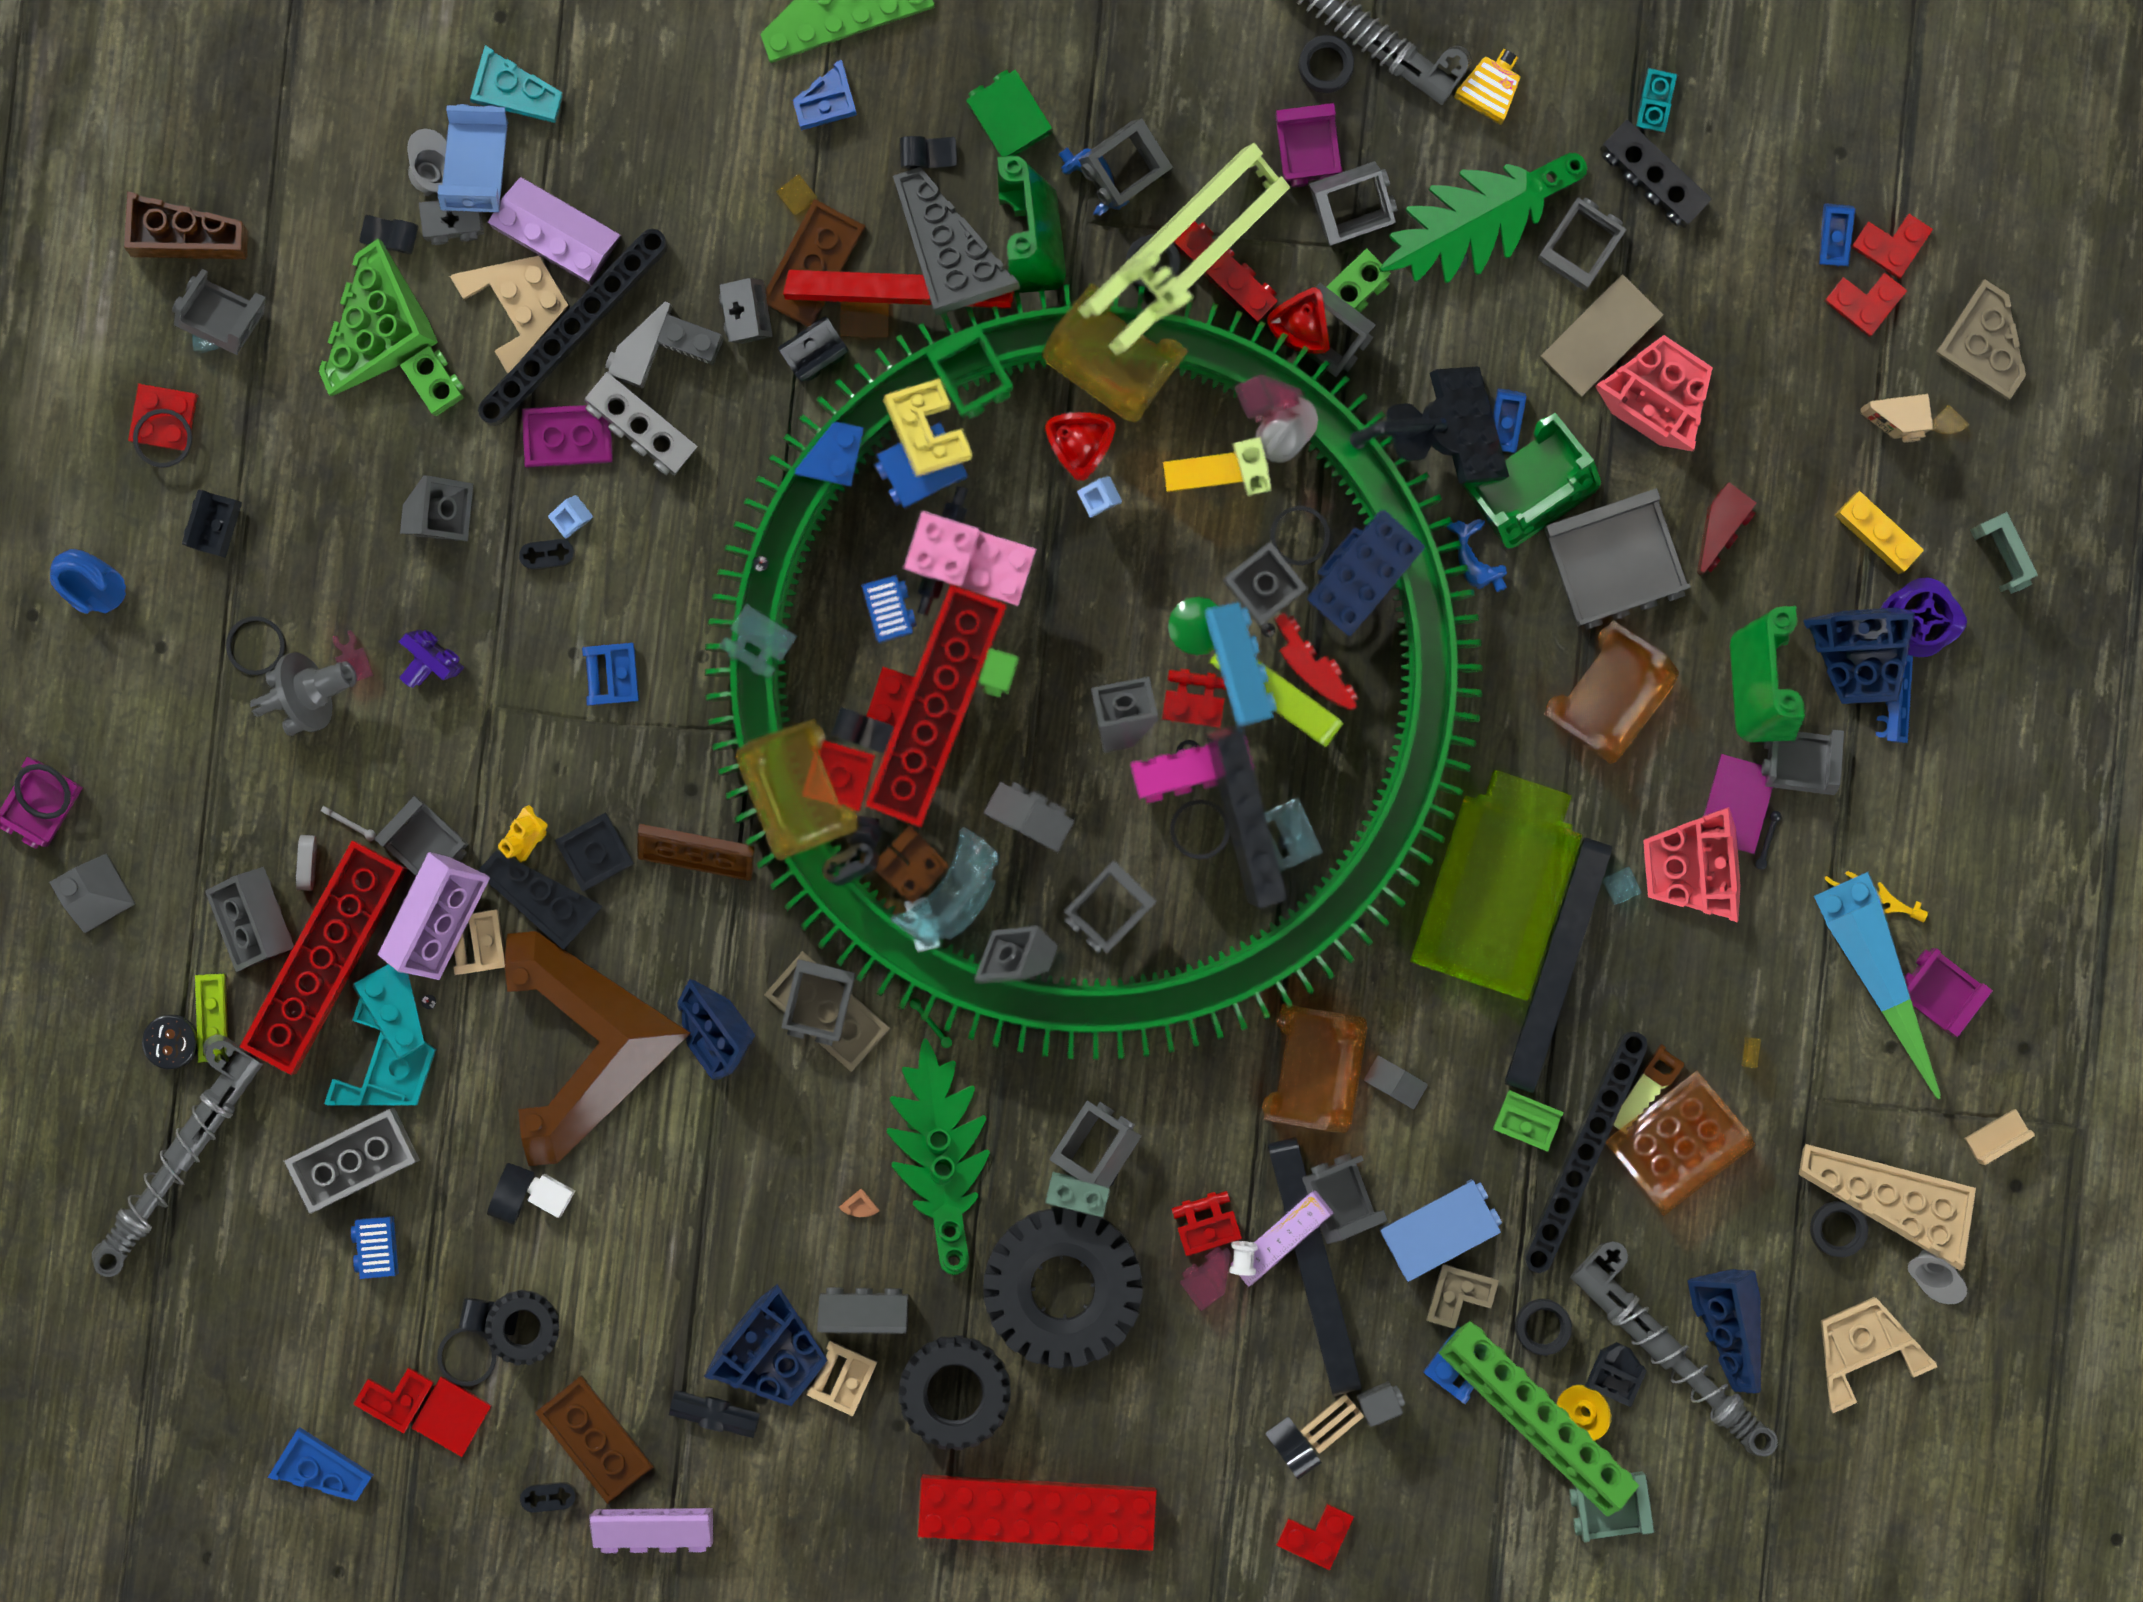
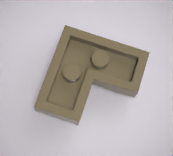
M1442 1264L1426 1320L1455 1329L1463 1301L1492 1308L1499 1280Z

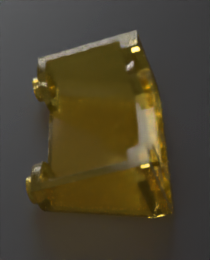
M1091 282L1054 329L1042 355L1052 368L1128 421L1137 422L1182 362L1188 351L1174 339H1162L1156 345L1147 337L1141 335L1128 349L1115 355L1109 348V345L1129 325L1110 312L1112 302L1098 316L1092 313L1086 319L1083 317L1078 309L1100 289V287Z
M815 719L753 740L736 752L740 771L771 850L778 860H783L858 830L856 826L857 817L854 810L848 808L845 804H838L818 753L825 737L822 728L816 724Z

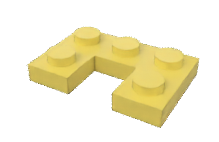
M940 378L884 396V403L916 477L971 460L972 452L962 429L933 437L925 416L950 408V401Z

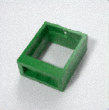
M979 325L970 328L927 353L929 361L962 418L968 415L969 419H972L985 411L983 406L994 401L997 405L1011 397L1009 392L1014 390L1013 385ZM979 342L1002 385L964 406L940 363Z

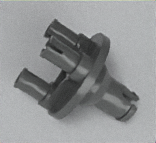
M298 652L289 653L279 659L275 670L266 673L267 684L273 688L268 694L250 701V708L256 705L261 706L251 711L255 716L260 717L275 709H284L290 717L284 719L282 723L283 729L288 736H294L304 730L308 732L321 730L331 720V696L355 685L357 678L355 670L347 661L319 669L307 656Z

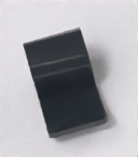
M907 136L899 138L900 163L903 169L952 167L957 164L955 137L926 139L923 136Z
M365 215L359 242L369 245L375 240L380 239L387 250L412 254L419 226L403 220L393 219L391 221Z
M841 707L831 735L884 754L894 726Z
M507 1163L491 1199L487 1215L515 1225L534 1172Z
M465 1297L459 1327L474 1331H485L488 1313L495 1302ZM519 1311L512 1313L505 1322L506 1334L514 1335Z
M1290 1417L1285 1418L1266 1432L1267 1437L1298 1480L1322 1463Z

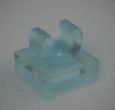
M1630 866L1603 878L1605 887L1614 905L1642 893Z

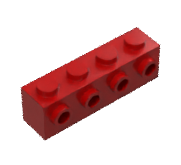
M1194 221L1174 240L1173 244L1178 249V252L1192 264L1215 241L1212 238L1214 233L1204 223L1198 225ZM1229 248L1202 275L1253 324L1258 326L1260 321L1277 306L1278 300L1275 298L1277 293L1267 283L1261 285L1254 278L1256 273L1246 263L1240 265L1233 258L1235 253Z

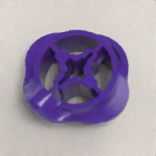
M1919 578L1909 582L1902 589L1890 595L1881 608L1898 607L1905 609L1907 602L1914 595L1921 594V600L1917 601L1916 608L1909 610L1915 612L1907 654L1913 657H1928L1954 642L1963 633L1967 625V617L1946 585L1933 578ZM1934 601L1939 605L1942 615L1936 612ZM1922 613L1924 617H1927V619H1930L1932 621L1924 622V620L1922 618H1919V616H1916V614ZM1932 626H1942L1935 638L1925 641L1926 634H1929Z

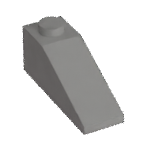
M664 302L617 346L615 353L610 352L605 368L609 369L608 373L615 379L642 389L644 388L659 344L656 342L666 314L670 315L673 308L670 303Z

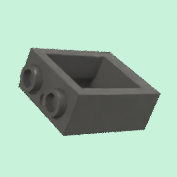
M1142 118L1131 121L1078 159L1082 165L1081 171L1083 175L1093 182L1098 190L1096 193L1099 200L1109 208L1122 205L1173 168ZM1129 137L1151 172L1119 193L1098 158Z
M1375 161L1309 184L1323 234L1330 246L1396 223L1393 213L1397 212L1398 209L1393 195L1388 196L1386 186L1390 185L1385 169L1380 170ZM1372 178L1381 209L1336 225L1327 193Z
M1577 198L1537 260L1586 291L1627 229L1622 227L1623 222L1612 214L1606 216L1598 211L1599 206L1590 199L1584 198L1581 200ZM1577 212L1613 235L1589 273L1552 250Z
M1319 283L1316 288L1322 292L1324 308L1359 334L1343 357L1332 348L1325 353H1307L1310 358L1320 365L1325 360L1331 363L1327 371L1337 377L1343 369L1348 372L1358 359L1354 355L1359 348L1364 351L1371 342L1373 336L1370 335V332L1375 327V324L1323 284Z
M1113 861L1064 911L1068 915L1065 921L1076 932L1082 929L1090 937L1086 942L1098 953L1102 949L1107 953L1156 901ZM1112 875L1143 906L1106 942L1075 911Z
M798 959L781 1028L788 1029L787 1035L804 1039L805 1034L816 1036L815 1042L832 1046L833 1040L839 1042L856 973ZM804 973L845 983L834 1032L792 1022Z
M1086 1101L1049 1160L1080 1181L1109 1188L1142 1136L1133 1130L1135 1127L1134 1123L1123 1116H1120L1117 1120L1112 1116L1114 1110L1102 1102H1099L1096 1106ZM1100 1117L1118 1129L1119 1133L1094 1172L1091 1173L1073 1161L1072 1158Z

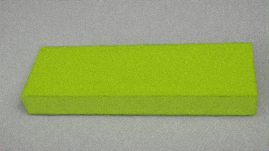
M226 974L195 975L198 1063L208 1062L203 1052V1046L209 1037L223 1035L228 1038ZM223 1047L220 1050L216 1048L213 1050L215 1057L217 1054H221L226 1061H229V1056L226 1055Z

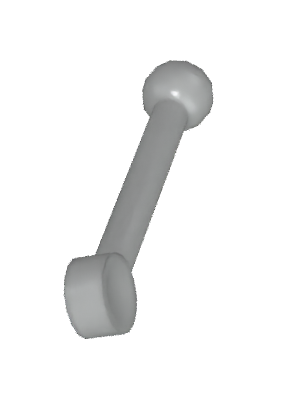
M325 806L322 807L321 812L363 834L366 840L372 841L376 837L375 831L371 829L366 830Z

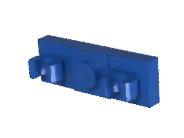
M1907 655L1899 700L1886 702L1889 717L1884 715L1877 717V721L1887 723V729L1884 732H1876V736L1887 738V741L1908 743L1913 656Z

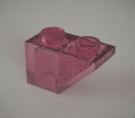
M1262 374L1234 386L1248 419L1255 417L1257 422L1273 416L1271 410L1279 406L1287 410L1300 404L1298 398L1304 396L1302 390Z
M1219 1246L1205 1255L1207 1261L1201 1266L1197 1267L1196 1264H1193L1181 1273L1184 1278L1180 1280V1284L1200 1311L1225 1294L1231 1255L1227 1246L1222 1250Z

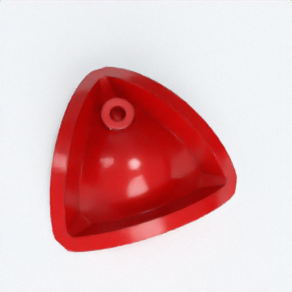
M1313 287L1297 294L1279 305L1269 314L1267 318L1268 325L1276 338L1279 340L1282 333L1288 335L1283 343L1286 346L1299 352L1306 346L1309 348L1307 352L1309 354L1325 353L1330 349L1321 290Z
M1088 412L1058 415L1049 419L1045 425L1046 434L1054 452L1067 471L1078 481L1086 480L1100 464L1111 444L1116 424L1110 417Z

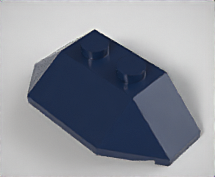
M689 979L677 1002L679 1011H682V1026L691 1032L686 1038V1044L710 1078L718 1080L734 1072L745 1056L755 1034L729 999L701 983Z

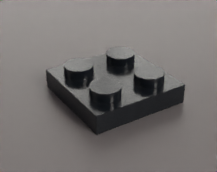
M606 812L554 840L582 892L635 864Z

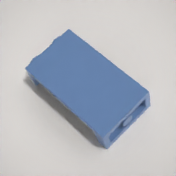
M465 104L447 105L446 111L449 126L443 184L438 186L440 209L446 211L499 212L508 126L505 107L494 105L485 107L468 106Z
M1470 1179L1466 1182L1467 1184L1407 1216L1379 1228L1407 1282L1501 1233L1498 1227L1502 1224L1501 1219L1494 1208L1489 1211L1484 1201L1489 1197L1481 1182L1475 1184L1474 1180Z

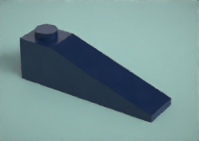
M1730 1269L1689 1279L1688 1286L1693 1309L1697 1317L1702 1316L1708 1332L1705 1334L1709 1342L1714 1341L1719 1351L1720 1357L1718 1360L1733 1391L1759 1393L1761 1391V1298L1755 1271Z

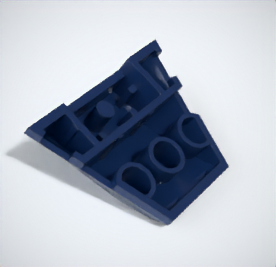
M1898 607L1849 610L1803 620L1806 628H1809L1816 642L1814 646L1817 652L1821 653L1827 665V673L1842 704L1899 700L1915 612Z
M777 1284L754 1302L719 1346L704 1377L792 1406L828 1360Z

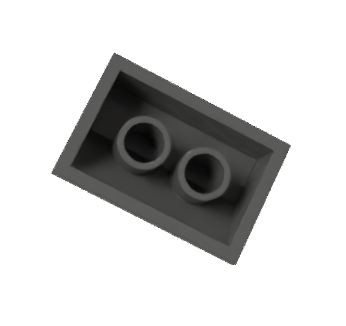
M264 867L235 875L205 890L236 972L278 957L293 949L294 945L291 934L286 927L281 907L277 903L271 887V881Z
M827 1287L826 1293L821 1292L819 1294L817 1332L906 1333L908 1330L909 1294H902V1288H885V1293H873V1288H855V1293H844V1288Z

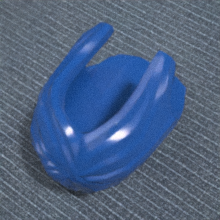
M69 549L57 555L52 561L50 582L60 596L77 611L88 614L91 610L107 613L117 608L126 596L124 578L113 567L97 557L82 550Z

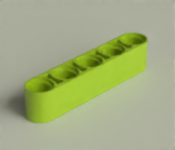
M1215 653L1209 663L1221 672ZM1256 659L1258 665H1262V664H1263V663H1261L1259 660ZM1264 665L1268 681L1263 684L1266 694L1272 693L1276 705V710L1274 711L1316 742L1327 747L1343 725V722Z

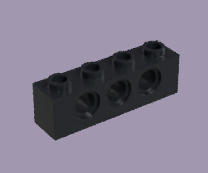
M1628 120L1600 148L1603 152V159L1612 167L1617 165L1624 171L1623 177L1634 187L1640 186L1646 192L1644 194L1645 198L1655 207L1660 205L1667 212L1665 215L1667 219L1677 227L1681 225L1685 229L1712 199ZM1627 150L1637 151L1640 155V161L1637 163L1629 162L1625 157V152ZM1651 169L1657 170L1661 175V181L1658 183L1650 182L1646 175L1647 171ZM1671 189L1680 191L1682 201L1679 203L1672 202L1668 198V191Z

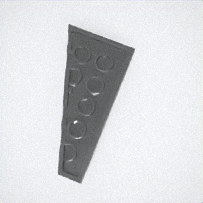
M921 167L893 176L936 316L1020 289L1019 283L1014 276L1008 273L1003 263L991 253L986 243L969 223L957 213L952 203L946 200L940 193L939 188Z

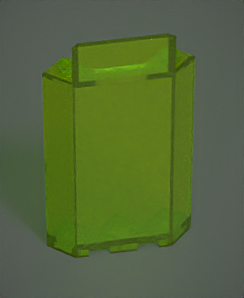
M1494 770L1486 795L1478 794L1477 799L1469 796L1464 797L1410 962L1528 1001L1583 836L1572 831L1573 825L1564 822L1571 795Z

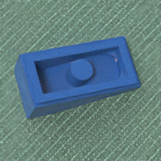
M1824 204L1819 264L1849 266L1855 208L1853 206Z
M1497 389L1493 418L1502 451L1516 453L1527 398L1526 393Z

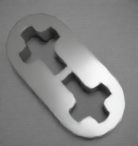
M300 835L296 870L297 890L312 891L314 888L317 854L316 836Z

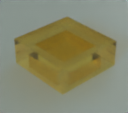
M799 174L776 191L777 195L794 216L812 203L814 199H817V196Z
M1745 1037L1742 1066L1757 1068L1761 1039Z

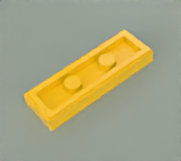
M1235 453L1163 462L1167 492L1243 482Z

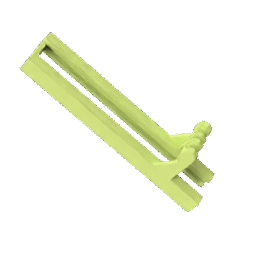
M1255 143L1243 148L1078 309L1085 319L1092 313L1098 316L1126 287L1139 278L1156 295L1157 298L1109 345V348L1115 355L1128 349L1156 320L1185 305L1192 298L1187 289L1290 188L1282 176L1278 177L1261 157L1263 153ZM1256 165L1259 168L1256 174L1259 177L1264 175L1267 178L1263 182L1266 191L1178 277L1174 275L1162 283L1172 271L1168 267L1161 269L1157 274L1151 270L1158 263L1159 255L1248 168Z

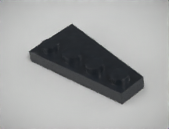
M497 850L478 870L489 876L488 883L563 950L569 946L603 907L512 858H507Z

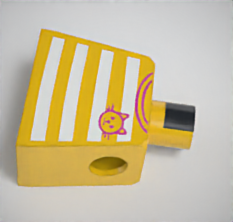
M1506 49L1502 50L1496 62L1488 57H1484L1458 88L1454 98L1502 125L1520 80V76L1511 71L1518 57Z

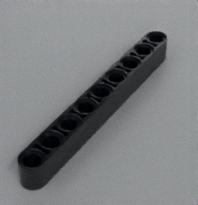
M653 228L644 231L481 401L478 413L485 423L490 426H499L504 423L664 256L668 244L661 231ZM651 237L661 239V245L657 250L652 251L646 248V242ZM638 258L641 260V266L637 271L632 272L626 269V263L629 259ZM618 279L621 281L620 289L613 293L606 290L608 281ZM591 300H598L601 303L599 311L593 314L586 311L587 303ZM571 321H578L581 324L579 332L574 335L568 334L566 332L567 324ZM554 341L560 343L561 348L558 354L554 356L546 354V347L549 343ZM530 363L540 364L538 375L534 377L526 375V368ZM510 384H518L520 386L518 396L514 398L507 397V387ZM490 405H498L500 407L498 417L488 419L486 417V409Z
M1584 837L1581 842L1507 1071L1506 1085L1531 1093L1535 1090L1611 855V845Z
M1626 1032L1620 1037L1524 1252V1263L1533 1272H1545L1549 1269L1646 1053L1647 1040L1640 1033ZM1634 1036L1639 1040L1640 1048L1637 1052L1630 1053L1627 1051L1625 1044L1628 1038ZM1620 1063L1625 1064L1628 1068V1075L1623 1080H1618L1613 1073L1615 1066ZM1612 1090L1616 1094V1102L1614 1105L1606 1107L1602 1103V1095L1605 1091ZM1595 1117H1601L1605 1124L1604 1129L1600 1133H1593L1590 1129V1122ZM1587 1143L1592 1147L1593 1153L1589 1159L1582 1160L1578 1156V1148L1582 1144ZM1576 1170L1579 1172L1581 1180L1578 1185L1571 1187L1566 1182V1175L1570 1171ZM1560 1197H1565L1569 1202V1207L1564 1213H1557L1554 1209V1203ZM1547 1224H1554L1557 1228V1235L1552 1240H1545L1542 1236V1230ZM1535 1251H1542L1545 1255V1262L1539 1267L1532 1266L1530 1262V1257Z
M1296 1137L1267 1144L1285 1215L1308 1196L1302 1179L1306 1176ZM1319 1226L1294 1249L1333 1397L1362 1390Z

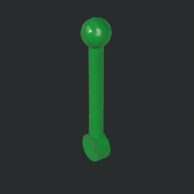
M918 998L911 999L910 1007L916 1009L922 1016L924 1009L921 1007V1001ZM928 1017L926 1022L940 1038L941 1046L949 1048L952 1045L951 1038L945 1036L933 1020Z

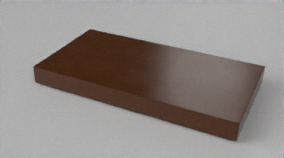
M814 199L765 290L768 307L806 327L814 324L826 301L785 300L783 292L788 271L842 272L866 226Z
M639 824L637 832L638 859L752 881L755 846Z
M582 1375L535 1412L607 1504L654 1468V1465Z

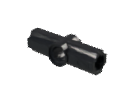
M675 1390L669 1410V1415L696 1422L703 1428L719 1432L725 1430L751 1438L755 1436L760 1418V1413L733 1406L728 1401L710 1396L704 1398Z

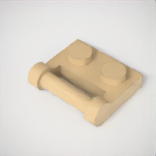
M498 910L472 913L468 923L470 925L475 963H467L462 933L454 950L456 966L453 968L455 975L505 968V952Z
M830 1340L826 1347L828 1350L826 1354L828 1361L818 1372L813 1385L808 1387L806 1395L853 1416L877 1361ZM840 1355L847 1360L831 1395L823 1392V1389Z

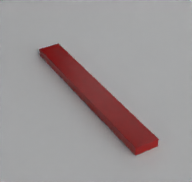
M789 270L783 292L785 300L932 305L924 276L917 274ZM1014 291L966 307L1011 308Z

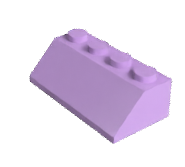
M522 177L502 197L499 212H494L488 221L493 229L591 286L621 237L620 234Z
M428 852L378 956L399 972L440 980L490 877L450 857Z
M713 1508L596 1509L590 1515L593 1548H601V1553H617L618 1548H630L631 1553L648 1552L650 1547H659V1552L665 1553L677 1552V1547H688L689 1552H705L706 1547H711L713 1544Z

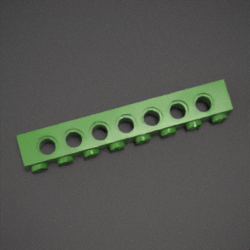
M1471 1321L1459 1328L1439 1351V1354L1607 1517L1621 1510L1640 1486L1627 1470L1622 1469L1612 1459L1607 1450L1601 1448L1591 1439L1590 1434L1585 1429L1580 1428L1570 1418L1566 1410L1558 1407L1549 1398L1544 1389L1538 1387L1521 1367L1516 1366L1506 1356L1502 1348L1490 1341L1480 1327L1474 1325ZM1474 1351L1479 1355L1480 1360L1475 1356ZM1495 1372H1497L1500 1375L1501 1380L1497 1378ZM1517 1393L1520 1394L1522 1401L1518 1398ZM1538 1413L1542 1416L1543 1421L1539 1418ZM1559 1434L1563 1436L1564 1442L1561 1440ZM1580 1454L1584 1457L1585 1462L1581 1459ZM1601 1474L1605 1477L1606 1482L1602 1479Z

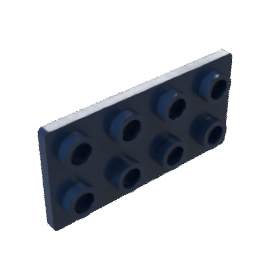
M1381 509L1363 531L1354 528L1319 569L1317 574L1323 579L1308 595L1307 600L1346 635L1351 636L1424 550L1425 546L1386 510Z

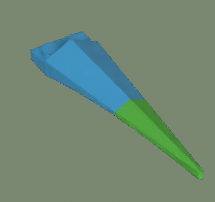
M1865 872L1815 895L1814 898L1826 921V925L1936 1098L1940 1099L1941 1094L1908 992L1882 900L1869 872Z

